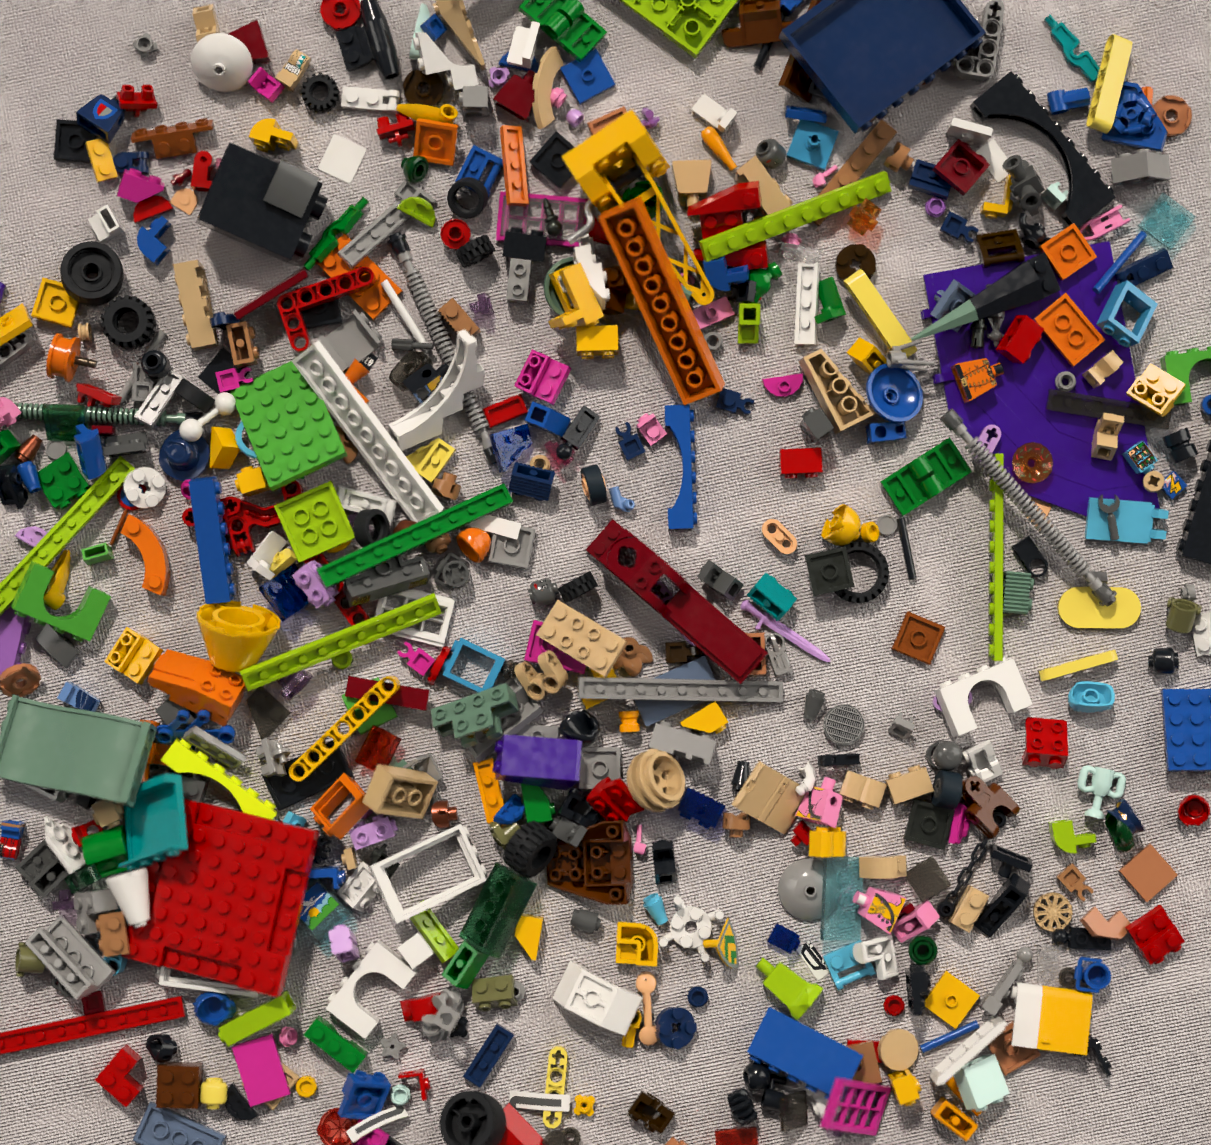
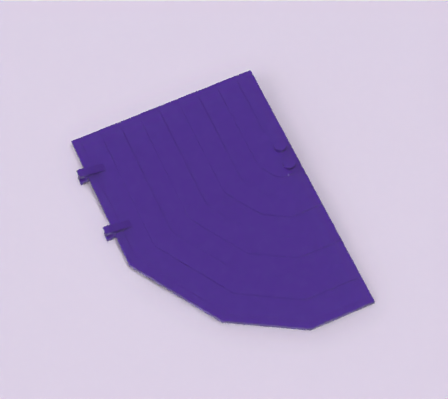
M1110 241L1090 244L1097 257L1062 281L1051 266L1061 290L1044 299L1005 311V318L999 329L1001 334L1005 335L1016 315H1027L1033 320L1064 293H1067L1105 339L1104 342L1074 367L1068 363L1043 332L1040 341L1032 349L1030 358L1024 364L1012 363L996 351L997 347H994L993 342L987 337L993 330L986 317L985 325H987V328L984 330V348L982 349L970 347L972 336L970 324L972 322L962 325L958 332L948 329L934 334L941 374L932 376L933 383H943L948 411L952 408L963 420V424L967 427L966 431L973 438L979 437L983 428L988 425H996L1000 428L1001 437L992 454H1004L1006 473L1009 472L1014 478L1013 481L1016 480L1021 486L1020 489L1023 488L1028 496L1086 517L1089 497L1099 498L1101 494L1106 499H1114L1115 494L1119 500L1151 502L1152 505H1155L1156 509L1160 508L1157 492H1148L1143 487V478L1146 474L1143 472L1136 474L1122 455L1140 441H1144L1148 446L1140 403L1126 395V392L1136 380L1130 347L1126 348L1120 345L1116 339L1104 333L1096 325L1115 285L1118 284L1114 275L1099 294L1092 290L1114 263ZM1039 254L1025 256V261ZM1012 261L993 264L988 268H983L981 264L923 275L929 309L920 312L922 320L931 318L932 324L938 320L930 315L937 305L934 296L936 294L941 298L942 296L937 291H946L953 279L974 294H978L986 288L987 284L994 283L1022 262ZM1121 304L1114 319L1126 327ZM1114 350L1123 361V364L1110 376L1104 378L1105 381L1101 385L1093 388L1082 374L1093 367L1107 353ZM984 358L988 359L990 366L1001 363L1004 374L995 377L997 385L975 399L964 403L951 366L957 363ZM1064 371L1072 373L1076 379L1075 387L1069 392H1061L1055 386L1056 376ZM1063 378L1062 384L1067 386L1068 380ZM1103 413L1124 416V423L1118 434L1117 450L1111 461L1091 457L1094 429L1097 420L1101 419ZM994 429L986 431V433L988 434V438L986 440L987 442H989V440L992 437L996 438V435L994 434Z

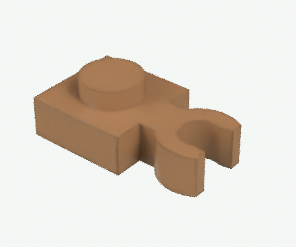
M1070 863L1056 876L1069 892L1072 893L1076 890L1077 897L1082 901L1086 900L1082 896L1083 890L1087 889L1089 893H1093V889L1090 886L1083 884L1086 878L1073 863Z

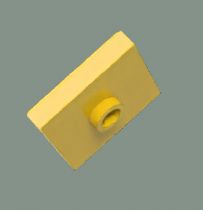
M42 278L31 317L72 329L79 302L70 297L61 282Z
M23 303L0 317V346L33 326L27 308Z
M945 970L924 1001L926 1008L956 1029L980 995Z

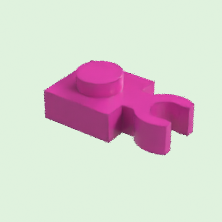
M236 368L215 372L220 393L239 388L240 382H253V378L245 379V373L252 371L251 368H243L240 373H237Z
M404 642L409 649L408 652L404 654L398 650L397 653L401 657H408L410 660L407 665L424 676L436 659L420 647L415 652L410 643Z

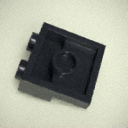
M911 964L910 968H905L908 1008L916 1016L922 1015V1009H925L924 996H921V994L928 993V987H931V977L925 971V966Z

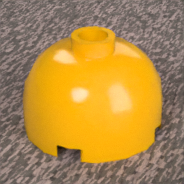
M841 504L833 510L832 514L834 517L831 522L828 519L826 520L821 533L823 539L836 546L847 545L852 541H856L860 536L861 522L857 512L851 507Z

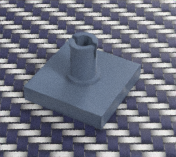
M953 279L946 291H937L942 296L941 298L935 294L934 300L937 302V305L930 315L939 320L976 294ZM961 326L954 327L951 329L955 332H958Z

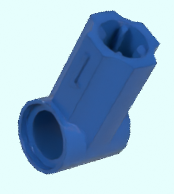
M1087 87L1070 91L1056 90L1047 94L1051 115L1062 114L1070 109L1090 105V93Z

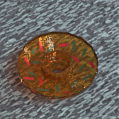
M1025 443L1013 455V471L1024 482H1041L1052 471V455L1048 448L1040 443ZM1030 459L1035 463L1033 467L1028 466Z

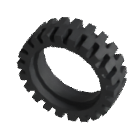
M852 542L842 546L846 547L847 555L858 552L870 556L878 568V578L874 586L868 591L855 593L844 589L834 593L841 599L852 603H864L873 600L884 590L888 582L889 566L885 556L879 549L864 542Z

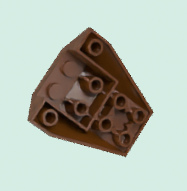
M624 820L602 821L587 827L586 829L588 830L577 847H572L557 839L556 852L550 863L546 866L547 885L606 905H626L629 903L634 881L632 840Z

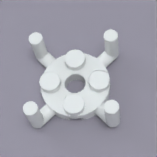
M675 895L673 901L678 910L671 919V932L661 936L659 944L661 947H665L668 942L675 940L684 948H697L702 961L706 962L709 960V954L703 946V941L708 940L711 935V921L721 920L724 914L720 909L707 914L698 907L685 906L681 896ZM689 921H693L697 925L696 930L692 933L685 930V924Z

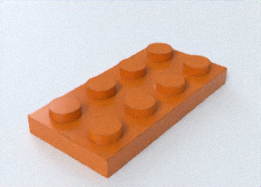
M343 234L338 239V246L322 263L317 262L316 264L331 278L361 267L370 268L376 276L375 284L368 289L349 296L375 320L392 303L380 283L388 280L397 296L403 291L368 256L351 269L337 255L343 247L352 241L347 235ZM362 274L361 281L368 282L371 274ZM348 279L341 283L342 289H348L351 286V281Z

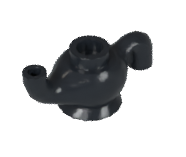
M1021 213L1018 220L1024 236L1021 241L1029 248L1039 249L1040 245L1051 238L1047 237L1043 225L1039 223L1034 225L1027 224V215Z

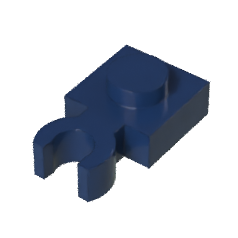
M951 211L948 212L939 231L955 239L962 235L968 243H972L974 240L968 236V232L977 234L979 230L974 226H965L968 220Z
M723 388L720 391L716 408L734 414L738 408L742 413L750 414L751 411L746 410L744 405L745 403L753 404L754 400L751 398L742 400L740 399L741 393Z
M626 422V432H620L618 427H615L617 435L623 438L618 443L626 460L629 461L646 453L638 434L636 433L631 436V426Z

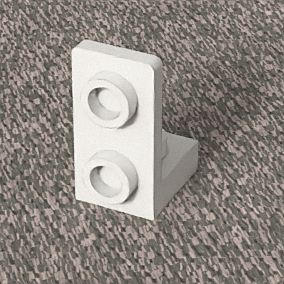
M702 94L692 108L694 113L723 134H725L737 116L735 110L730 108L727 111L706 94Z
M271 530L247 561V564L271 581L275 574L270 570V564L273 562L275 554L282 550L287 541Z

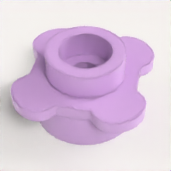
M496 67L490 69L491 79L488 82L491 87H503L508 82L509 70Z

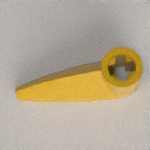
M397 104L396 107L398 112L416 121L418 118L453 124L458 115L456 108L449 104H444L441 108L422 104Z
M69 550L63 551L51 569L54 573L44 593V604L53 610L59 609L65 601L63 593L70 571Z

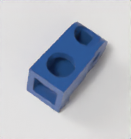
M905 422L871 423L865 426L867 444L907 438Z

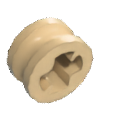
M86 323V325L78 324V335L81 342H84L85 339L92 341L90 323Z

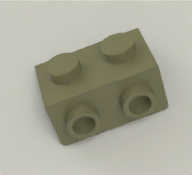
M513 975L474 979L472 982V1003L477 1010L488 1012L494 1008L510 1009L511 1006H517V1000L514 997Z

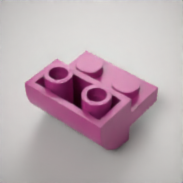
M532 349L514 387L538 400L554 405L572 368Z

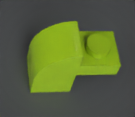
M739 303L737 343L758 344L760 303Z
M1070 819L1048 822L1051 840L1062 851L1076 854V845L1079 848L1091 847V843L1096 842V835L1094 833L1074 835L1073 822Z

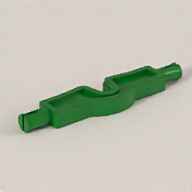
M362 197L355 206L350 205L338 220L326 228L321 240L309 252L311 257L303 265L306 270L310 271L317 262L322 263L338 246V240L335 238L336 234L342 233L346 235L350 232L363 215L361 211L369 203L366 198Z

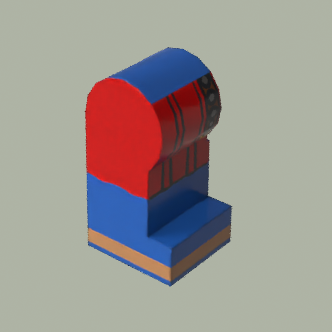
M14 820L2 821L0 858L17 860L25 822Z

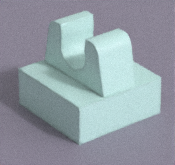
M1059 182L1051 184L1041 194L1042 199L1053 210L1068 195L1067 189L1062 193L1057 188L1060 185Z

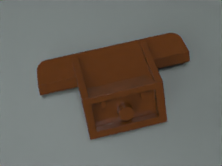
M740 0L739 17L741 27L723 29V41L727 47L781 41L778 38L781 31L794 21L782 22L781 0Z

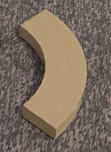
M557 46L550 47L539 61L538 72L534 75L532 90L535 91V102L532 103L538 129L546 127L555 120L550 100L551 89L556 73L563 66Z

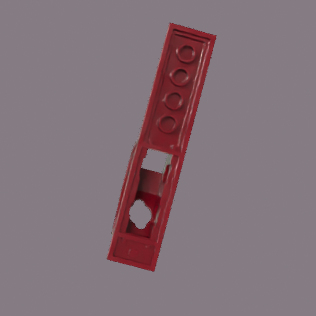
M613 519L586 549L589 554L739 684H742L768 655L766 650L700 595L675 569ZM622 547L632 548L636 551L637 556L634 567L628 568L619 564V551ZM663 575L671 580L679 589L667 605L650 591Z

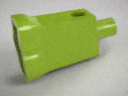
M762 957L755 966L767 976L763 980V984L789 1008L791 1015L796 1021L807 1011L823 990V987L817 983L806 981L780 961L774 967Z

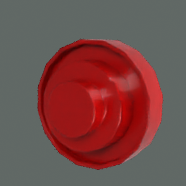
M449 220L441 228V240L449 249L458 250L461 246L470 242V228L462 220Z

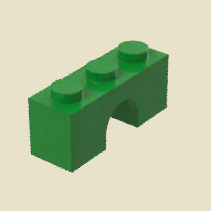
M320 1015L304 1033L305 1037L352 1073H354L368 1054L366 1050L353 1040L349 1041L342 1037L335 1030V1027Z

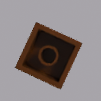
M164 1062L158 1064L156 1108L198 1109L202 1105L200 1102V1085L203 1082V1062Z

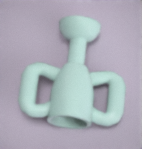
M1089 765L1083 766L1078 777V788L1082 792H1093L1095 794L1092 808L1086 810L1084 815L1105 819L1104 813L1100 810L1103 796L1107 795L1113 799L1121 798L1124 794L1126 777L1114 770ZM1088 772L1093 774L1091 786H1085ZM1118 778L1116 791L1114 793L1110 790V788L1112 786L1113 779Z

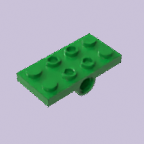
M525 0L518 9L529 20L540 23V29L579 62L607 34L604 28L584 12V7L578 0Z
M949 437L880 481L901 516H904L972 471Z

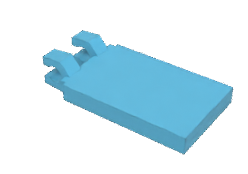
M1089 497L1084 538L1145 544L1151 542V538L1166 539L1167 531L1152 529L1153 518L1168 519V510L1156 509L1155 505H1152L1151 502L1119 500V508L1113 512L1116 517L1119 539L1111 540L1107 520L1108 513L1100 510L1098 498ZM1103 498V504L1107 506L1114 503V499Z

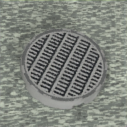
M840 704L827 711L823 720V729L830 741L838 745H849L861 737L865 722L857 708L851 705Z

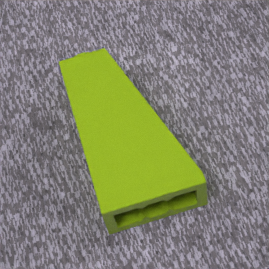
M288 990L282 993V996L273 997L221 1025L218 1028L220 1031L218 1036L222 1043L230 1046L292 1014L297 1007Z

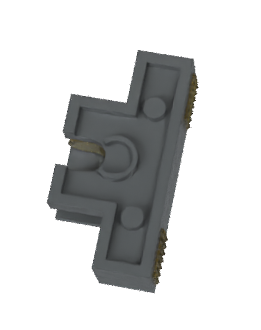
M401 555L345 580L343 591L349 606L353 607L428 584L430 572L423 556L403 561Z

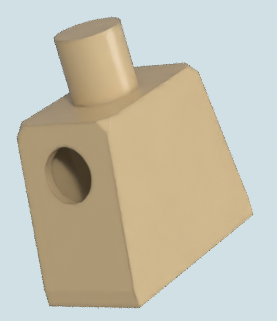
M711 160L672 161L677 196L686 197L687 208L699 202V197L707 196Z

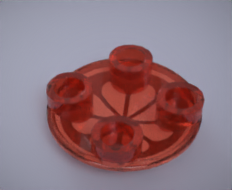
M340 1107L328 1110L320 1119L317 1134L325 1145H352L354 1143L348 1136L347 1130L358 1124L356 1119L340 1118L338 1115Z

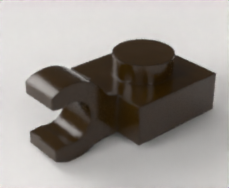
M686 641L665 643L667 664L687 663V657L702 656L701 650L698 647H686Z

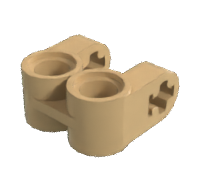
M551 650L538 656V664L544 673L537 674L532 664L528 661L515 666L516 677L527 695L536 701L541 700L550 693H557L568 680L567 671Z

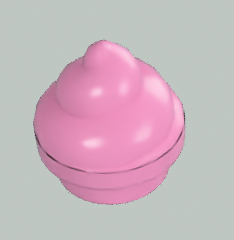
M551 89L550 100L552 107L555 106L558 109L566 100L567 95L563 89Z

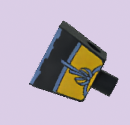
M444 362L435 370L430 363H427L403 380L402 383L421 404L439 385L449 366Z

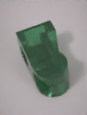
M95 863L87 867L80 868L71 875H67L64 879L73 894L102 879ZM72 878L77 881L78 887L74 885Z

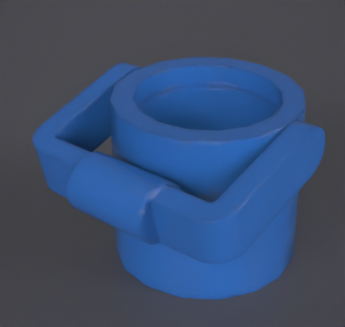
M1080 957L1078 959V966H1075L1074 971L1077 990L1099 993V989L1107 987L1111 980V972L1102 963L1103 959ZM1082 980L1091 988L1080 987V981Z

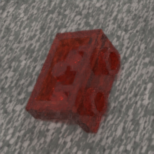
M372 725L355 762L374 772L378 764L389 766L401 738L385 729Z

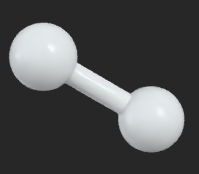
M227 392L219 393L214 398L215 402L210 411L198 420L186 419L181 423L179 428L180 436L188 442L197 441L202 436V427L218 414L229 415L235 411V397Z

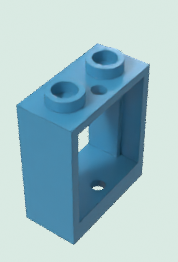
M1128 280L1115 285L1096 325L1104 333L1116 339L1120 345L1128 348L1140 342L1158 303ZM1123 300L1140 313L1132 332L1114 319Z
M460 638L459 641L455 640L450 650L453 652L450 660H445L441 670H444V676L477 692L493 688L506 659ZM463 645L496 660L483 688L450 673Z

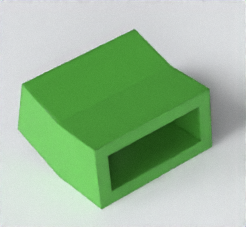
M106 542L81 549L83 561L88 566L115 559L112 547Z

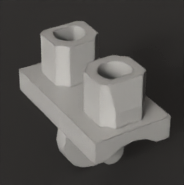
M262 739V745L255 749L258 758L266 759L267 764L260 768L262 775L265 777L275 775L283 777L287 775L284 764L287 763L285 757L290 755L289 748H283L282 743H278L277 740Z

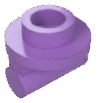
M646 107L642 109L645 119L641 123L645 126V129L657 126L660 118L658 116L653 117V112Z

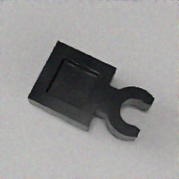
M747 280L737 284V286L731 285L730 289L733 290V294L731 297H728V300L737 303L754 302L756 296L755 281Z

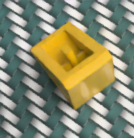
M211 427L210 468L228 470L240 451L235 435L231 428Z

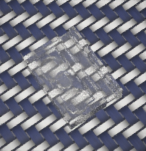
M782 242L778 257L815 264V262L819 263L822 250Z

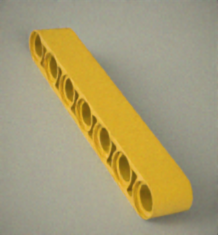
M390 675L376 683L289 768L290 777L295 781H302L309 777L399 690L400 681L398 678ZM386 680L393 682L394 688L392 691L385 688ZM371 694L378 696L379 703L377 705H373L370 702ZM357 708L363 710V719H358L355 716ZM341 723H346L349 726L348 733H343L340 730ZM327 737H331L334 740L333 748L326 745L325 740ZM312 751L319 754L318 762L311 759ZM298 765L304 768L305 773L303 776H299L296 773Z

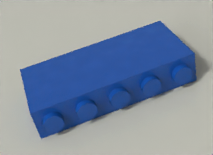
M771 1007L768 1008L747 1050V1053L750 1054L749 1059L759 1064L762 1061L768 1063L770 1070L778 1074L780 1071L787 1073V1078L797 1084L801 1080L807 1084L805 1088L815 1093L818 1090L826 1093L824 1098L828 1100L835 1079L838 1077L852 1080L863 1058L862 1054ZM844 1087L840 1101H842L848 1087Z

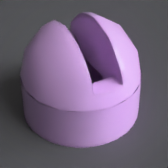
M576 109L568 111L566 118L568 123L575 128L582 122L584 114Z

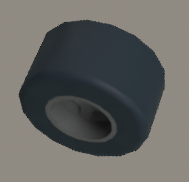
M945 770L937 773L933 783L934 791L932 792V803L935 807L953 810L958 806L963 788L962 776L959 773Z

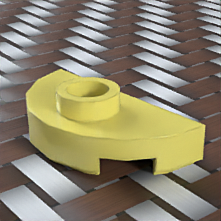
M285 548L275 554L270 568L275 574L272 580L277 578L297 560L293 550Z

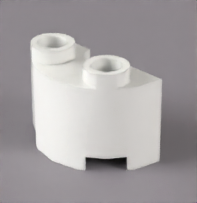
M989 740L962 752L965 762L970 764L968 771L971 777L976 776L987 782L1003 774Z

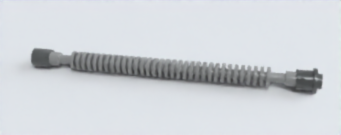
M952 408L940 418L943 424L967 443L965 449H969L968 452L972 453V457H976L975 460L979 461V465H983L982 468L986 469V473H990L989 476L993 477V481H997L996 484L1000 485V489H1004L1003 492L1007 493V497H1011L1010 500L1014 501L1015 506L1018 505L1017 508L1021 509L1022 514L1025 513L1024 516L1028 517L1029 521H1032L1031 524L1035 525L1036 529H1039L1038 532L1042 533L1043 537H1046L1045 540L1049 541L1048 543L1052 545L1053 549H1056L1055 551L1059 553L1060 557H1063L1062 559L1066 561V564L1070 565L1069 567L1073 569V572L1077 573L1078 577L1083 576L1088 581V586L1099 600V605H1106L1108 607L1115 602L1117 592L1115 590L1112 591L1105 582L1102 583L1098 577L1093 576L1089 571L1091 566L1087 564L1088 562L1080 556L1081 554L1073 548L1074 546L1068 540L1066 541L1067 538L1063 536L1044 512L1041 513L1042 510L1037 504L1034 505L1035 502L1030 496L1027 497L1028 494L1023 488L1020 489L1021 486L1016 480L1013 481L1014 478L1009 472L1006 473L1007 470L1003 469L1004 466L1002 464L999 465L1000 462L996 461L997 458L995 456L992 457L993 454L989 453L990 450L988 448L985 449L986 446L982 445L983 442L981 440L978 441L979 438L977 436L973 438L966 431L967 427L963 424V420Z

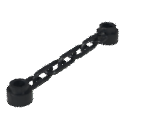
M994 811L992 813L993 820H995V817L1000 816L1001 822L997 825L1001 828L1006 823V817L1002 812ZM985 837L982 843L976 845L971 854L972 860L969 866L964 867L957 878L958 884L955 890L950 891L945 900L938 903L937 913L940 916L948 918L953 915L954 906L959 898L958 892L962 886L969 882L973 874L972 868L974 864L979 862L984 856L989 838ZM979 846H980V850L983 849V851H982L981 855H980L979 858H978L977 855H976V856H974V855H975L977 849H978ZM966 870V873H969V875L964 882V880L961 879V877ZM951 894L953 898L956 896L953 903H950L948 901ZM944 906H949L948 913H943L942 909Z

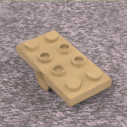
M559 600L556 601L536 634L604 677H607L628 643L623 638Z

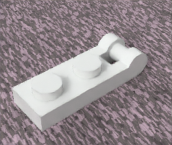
M343 86L341 107L345 109L398 113L396 107L397 99L400 98V91ZM384 98H389V104H383Z

